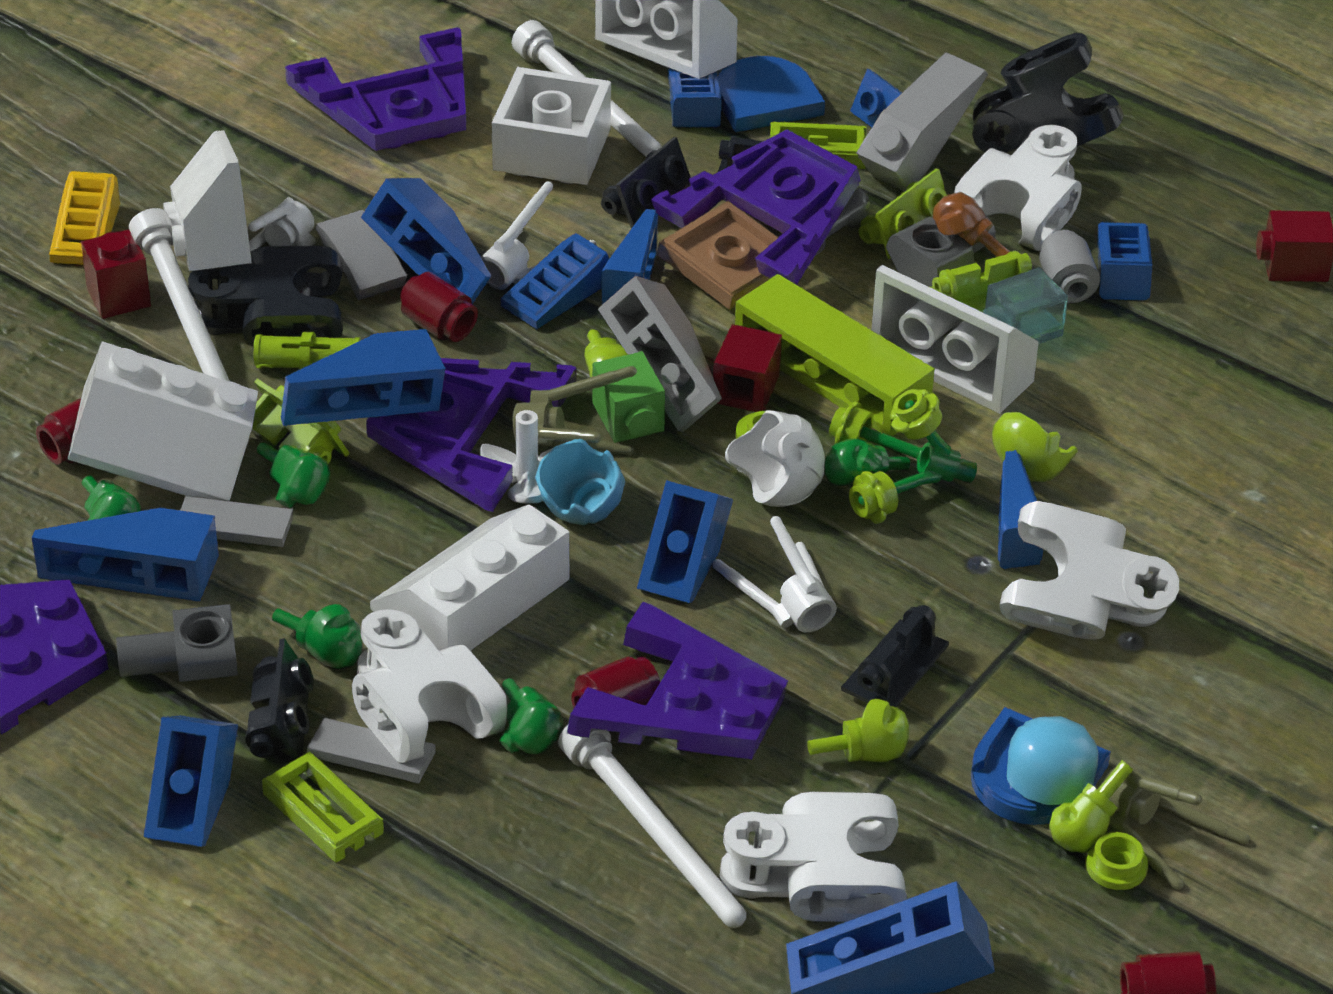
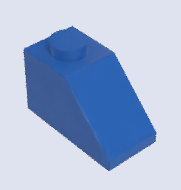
M666 480L637 589L692 603L719 553L733 499Z
M187 716L161 718L143 837L201 847L206 845L230 783L238 724Z

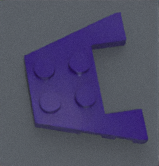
M459 27L419 36L420 52L428 63L427 65L344 84L340 82L326 57L285 66L286 82L291 88L375 151L397 148L403 144L429 138H440L450 133L466 130L462 36Z
M785 130L733 156V165L712 175L703 171L689 178L690 187L672 196L666 190L651 199L656 214L680 228L705 215L720 201L724 200L731 202L740 210L782 232L783 234L761 252L755 260L759 273L770 279L779 274L797 285L861 182L858 167L789 130Z
M441 358L445 367L439 410L368 417L366 420L367 437L483 509L493 512L513 481L512 465L470 453L506 398L530 403V395L533 390H551L577 382V367L557 364V372L531 371V363L511 362L507 369L479 368V360ZM567 397L552 401L553 407H561Z
M70 580L0 585V734L2 735L19 724L18 715L41 701L49 706L108 670L106 651Z
M642 602L626 627L623 645L673 661L647 705H641L587 687L570 714L567 734L589 738L591 728L619 732V742L638 745L642 743L645 736L677 740V750L752 759L784 701L788 680L655 606Z

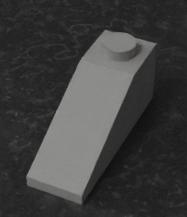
M944 53L882 111L856 154L874 178L903 192L906 191L907 186L913 181H920L927 173L988 76L986 70L952 54Z
M634 276L598 308L627 354L643 351L665 390V412L678 431L684 432L722 399L692 324L664 284Z

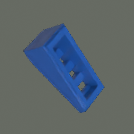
M668 67L672 126H720L721 96L717 71L697 79Z
M646 209L606 263L602 271V305L634 276L651 280L658 251V214H656V210Z
M1101 222V224H1098L1097 230L1100 297L1114 300H1147L1151 293L1152 258L1148 225L1146 223Z
M575 233L560 243L501 298V306L530 326L538 329L602 289V271L609 260V256L606 251ZM536 297L543 303L539 305L531 300V298Z
M1016 450L1006 451L1005 460L1002 465L998 560L1000 567L1003 569L1040 565V560H1042L1043 556L1042 548L1024 542L1018 532V519L1021 508L1037 501L1020 454H1017Z

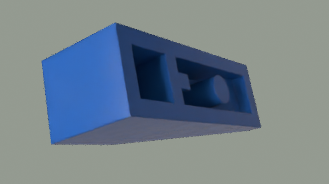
M421 178L385 179L360 218L418 275L432 272L468 295L473 304L491 278V274L454 210Z
M426 329L373 334L286 376L281 411L282 424L287 426L438 411L445 367Z
M156 508L38 529L34 531L32 536L38 578L54 581L70 580L71 583L199 602L219 557L215 515L167 508Z
M957 881L786 944L791 994L938 993L995 972L987 922Z

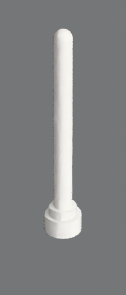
M536 20L527 21L515 31L512 38V47L526 61L542 62L554 73L586 77L554 48L551 32ZM611 100V126L645 157L651 151L658 150L661 147L660 143Z
M152 208L138 213L129 223L131 235L135 244H138L141 250H144L148 255H152L203 374L229 381L171 249L173 245L171 226L173 225L167 212L160 208Z
M567 725L558 740V745L566 756L576 766L594 769L724 924L730 928L740 927L746 920L745 909L611 754L610 733L607 730L591 728L589 738L567 734Z

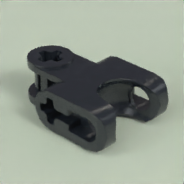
M1075 32L1014 58L1002 68L1001 75L1007 86L983 95L978 99L973 108L972 119L974 124L972 136L974 143L981 151L986 152L993 148L1007 154L1011 150L1020 147L1032 131L1045 125H1057L1072 131L1077 137V147L1118 128L1123 120L1124 112L1113 95L1103 93L1090 98H1077L1069 94L1063 87L1068 79L1089 66L1093 48L1088 38L1082 33Z
M260 247L250 252L252 263L195 270L189 275V290L196 299L195 303L210 335L243 333L245 340L253 347L257 334H262L263 336L301 337L303 332H314L316 337L341 338L343 319L338 305L332 299L319 298L332 295L337 291L342 278L340 256L331 247ZM315 267L327 270L322 273H306L309 269ZM213 279L218 281L217 290H213ZM217 307L218 318L215 319L213 318L212 308ZM322 322L327 325L324 327H313L307 323Z

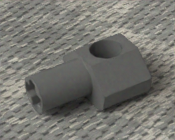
M927 217L892 235L886 246L899 273L928 287L932 286L933 278L939 277L942 270H951L973 264L974 253L985 248L981 242L971 246L959 235L942 234L939 232L932 217ZM993 225L991 229L988 231V233H990L994 238H996V232Z
M230 604L172 610L174 631L116 637L121 678L175 671L179 673V682L238 675Z

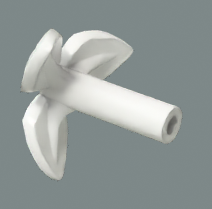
M523 410L516 415V454L498 446L482 444L480 455L512 465V483H517L508 491L510 500L525 504L543 501L535 476L540 460L552 449L542 452L538 456V416L531 410Z

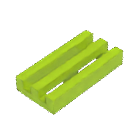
M771 122L770 138L785 130H789L854 164L858 169H865L866 167L856 154L867 136L866 126Z
M311 752L306 753L262 780L263 794L335 863L345 858V849L349 846L354 851L365 845V836L370 835L373 839H376L384 834L383 819ZM304 773L356 823L351 825L331 806L330 801L320 791L313 790L299 775Z

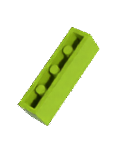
M779 274L736 301L735 325L782 335L781 371L839 407L847 408L854 401L860 402L862 409L874 414L872 428L889 436H894L898 433L892 427L890 413L895 400L902 393L911 389H925L929 394L933 393L935 368Z

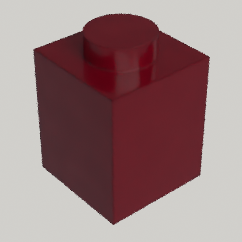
M1269 210L1266 230L1258 231L1256 242L1257 259L1265 260L1269 281L1329 282L1333 263V225L1330 211Z
M129 229L120 232H110L100 237L81 241L87 290L102 319L151 307L146 258L139 245L135 244Z
M734 324L731 325L714 361L713 379L722 398L717 404L752 412L765 410L780 376L781 334Z

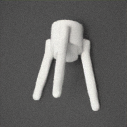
M551 182L543 184L509 229L481 256L482 261L491 274V278L487 282L491 287L504 290L512 283L516 285L535 267H527L529 252L524 244L517 240V237L553 189ZM589 240L591 243L597 246V243L594 240Z
M287 197L278 207L249 223L251 231H257L265 227L249 241L250 252L261 247L266 242L270 246H313L316 243L315 238L309 234L314 227V217L311 211L304 204L290 197Z
M778 516L772 517L770 522L796 572L795 575L788 578L782 585L780 604L722 560H714L713 568L773 614L782 628H787L794 623L798 630L810 633L824 627L836 613V604L826 591L803 542L794 543L781 518Z

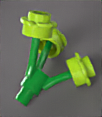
M925 389L908 390L895 400L890 413L892 427L896 432L903 433L908 439L912 440L926 437L929 442L925 443L922 448L872 429L874 414L862 409L861 403L858 401H854L847 408L840 406L835 412L829 427V436L835 438V444L850 438L863 441L869 440L917 459L919 474L894 483L882 471L873 474L869 471H864L861 475L856 476L853 481V487L849 491V500L854 512L859 517L871 519L873 523L879 524L885 521L886 515L896 511L898 507V494L921 485L938 483L940 480L951 482L955 478L967 483H971L977 473V463L961 458L960 452L951 449V446L936 432L942 420V412L939 409L940 401L936 394H929Z

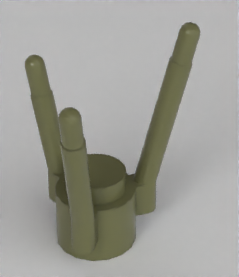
M629 366L551 390L531 391L530 403H517L514 408L513 432L515 440L516 415L520 411L531 410L538 416V447L558 446L574 439H583L597 451L604 453L608 450L611 454L631 455L634 451L631 445L602 441L601 435L597 432L564 429L563 410L561 407H553L552 401L636 375L637 369L634 366Z
M1113 768V769L1107 774V776L1105 777V779L1103 780V782L1106 780V778L1111 774V772H1112L1115 768ZM1135 770L1130 773L1109 799L1118 809L1110 816L1108 828L1114 832L1126 833L1136 838L1143 847L1148 864L1175 890L1182 889V879L1129 824L1135 822L1141 825L1146 824L1153 817L1157 808H1160L1240 844H1247L1250 840L1247 833L1177 802L1183 801L1192 805H1199L1202 802L1200 794L1142 775Z

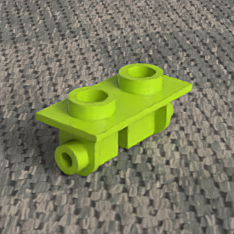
M934 169L920 181H913L907 186L904 193L875 215H868L862 219L861 227L858 231L860 238L867 244H884L887 258L891 259L886 249L889 238L927 217L933 218L934 206L946 196L940 170Z
M1011 251L1006 255L986 260L985 270L982 273L977 263L951 270H942L939 277L933 278L932 286L930 287L980 312H987L1037 298V292L1025 279V274L1032 271L1031 259L1028 254H1020L1018 251Z
M258 378L255 380V385L263 395L256 402L251 432L274 447L289 432L290 434L279 445V448L284 445H292L295 448L306 450L321 457L328 464L331 460L333 449L345 457L350 454L338 436L342 429L335 421L283 426L281 411L284 386L280 385L275 390Z

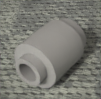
M1059 230L1046 237L1041 246L1039 260L1054 298L1064 303H1077L1093 295L1100 284V275L1087 242L1070 230Z

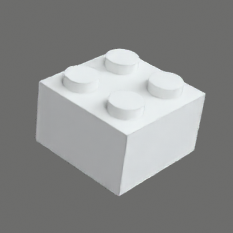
M517 67L492 121L493 170L508 172L517 176H533L559 180L568 184L578 183L587 185L611 129V81Z

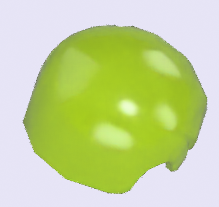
M1020 412L1004 413L993 426V445L1002 463L1005 460L1006 451L1016 450L1017 454H1020L1031 482H1046L1054 479L1078 452L1075 446H1071L1067 450L1060 448L1061 435L1058 432L1047 433L1036 421Z

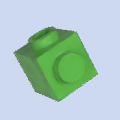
M643 351L592 363V377L629 366H634L637 369V373L633 377L592 389V403L614 443L664 431L665 390Z

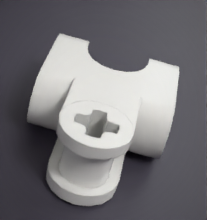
M1045 125L1032 131L1030 136L1012 155L990 148L961 178L955 187L954 193L963 192L973 197L986 216L1008 214L1019 218L1022 226V237L1018 243L1033 250L1041 251L1042 243L1046 237L1062 229L1074 214L1080 200L1082 185L1079 181L1074 180V168L1068 162L1077 150V137L1065 127Z
M1035 501L1021 508L1018 519V532L1024 542L1046 550L1055 559L1058 567V577L1046 582L1025 579L1012 582L1002 592L1000 611L1007 619L1021 624L1081 639H1100L1105 636L1108 619L1138 627H1146L1159 621L1164 616L1167 608L1176 599L1179 592V578L1175 569L1167 561L1159 557L1123 549L1126 528L1123 524L1103 516L1052 503ZM1140 585L1148 587L1147 595L1152 599L1143 596L1144 588Z
M378 610L365 617L362 621L361 638L368 649L358 659V675L354 677L352 683L353 699L362 720L398 763H405L425 756L423 747L427 735L428 722L447 721L455 723L464 728L474 738H484L503 732L507 715L506 695L496 680L465 645L459 644L438 650L420 629L416 620L409 614L398 610Z
M843 792L800 793L791 797L785 803L782 809L783 814L741 813L731 818L725 826L723 843L727 853L722 858L720 878L724 886L731 893L739 897L750 899L789 897L791 911L796 916L810 921L847 922L907 900L904 877L897 866L867 860L857 855L858 853L869 851H883L894 840L899 827L898 815L894 801L887 795ZM866 820H875L873 822H863ZM751 831L755 832L754 845H749L748 843ZM751 865L756 867L754 879L749 878Z

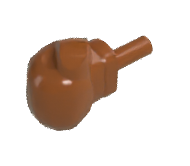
M957 192L944 196L934 206L933 219L939 232L942 234L959 235L971 246L981 242L996 257L1010 252L988 233L993 226V222L986 218L983 210L973 197L963 192Z

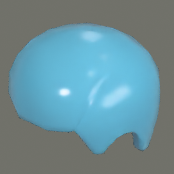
M574 439L555 446L540 460L535 476L542 499L550 511L563 521L579 525L595 524L605 519L620 503L625 485V478L610 451L606 450L604 453L597 451L583 439Z
M1062 716L1037 717L1028 720L1023 726L1017 728L1011 738L1008 751L1007 780L1010 786L1027 799L1046 805L1072 803L1088 783L1092 786L1094 785L1098 767L1097 744L1083 725Z

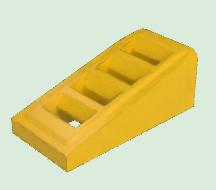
M78 171L69 173L64 186L49 258L51 263L84 265L81 242H69V240L84 241L100 237L112 231L120 207L118 179L114 174Z

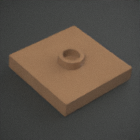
M726 201L661 240L658 245L657 255L730 310L736 306L737 300L770 279L759 273L755 258L778 237L731 202Z

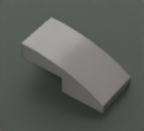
M364 210L317 223L316 226L324 247H331L340 256L342 269L358 300L405 285L407 277L393 249L360 218Z

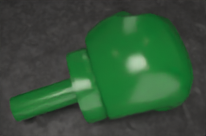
M850 438L834 444L829 449L824 460L825 477L831 484L839 487L853 485L854 478L861 475L864 471H869L873 474L878 471L886 473L888 470H908L910 468V459L908 457H888L887 451L883 446L873 445L856 438Z
M265 442L258 445L257 453L273 463L269 476L280 484L275 501L287 508H291L296 503L303 505L313 504L320 498L327 487L330 477V469L324 459L306 450L295 448L292 445H284L279 451Z
M86 476L82 480V486L90 494L84 504L85 510L90 515L88 520L141 511L137 499L114 482L101 480L98 483L92 476Z
M340 604L325 606L318 612L309 610L302 619L279 608L273 613L272 621L295 631L297 645L307 650L325 666L339 670L348 668L355 664L362 654L363 640L361 638V627L355 619L351 618L349 610Z
M508 678L504 680L502 689L511 700L507 705L506 715L509 726L499 741L510 753L522 750L527 754H542L556 742L562 732L564 723L560 710L535 688L525 686L520 689L514 679Z

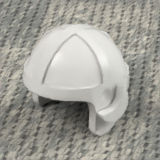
M767 410L753 428L733 440L725 452L726 461L736 467L739 472H744L749 477L755 501L768 506L784 507L805 500L821 483L824 476L825 453L820 439L811 424L798 415Z

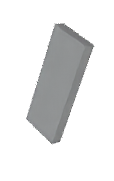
M185 496L180 509L181 511L215 515L217 539L283 547L293 520V509Z
M324 718L307 747V753L311 752L320 760L415 783L420 782L435 755V744L425 742L423 747L424 757L405 763H398L369 728Z

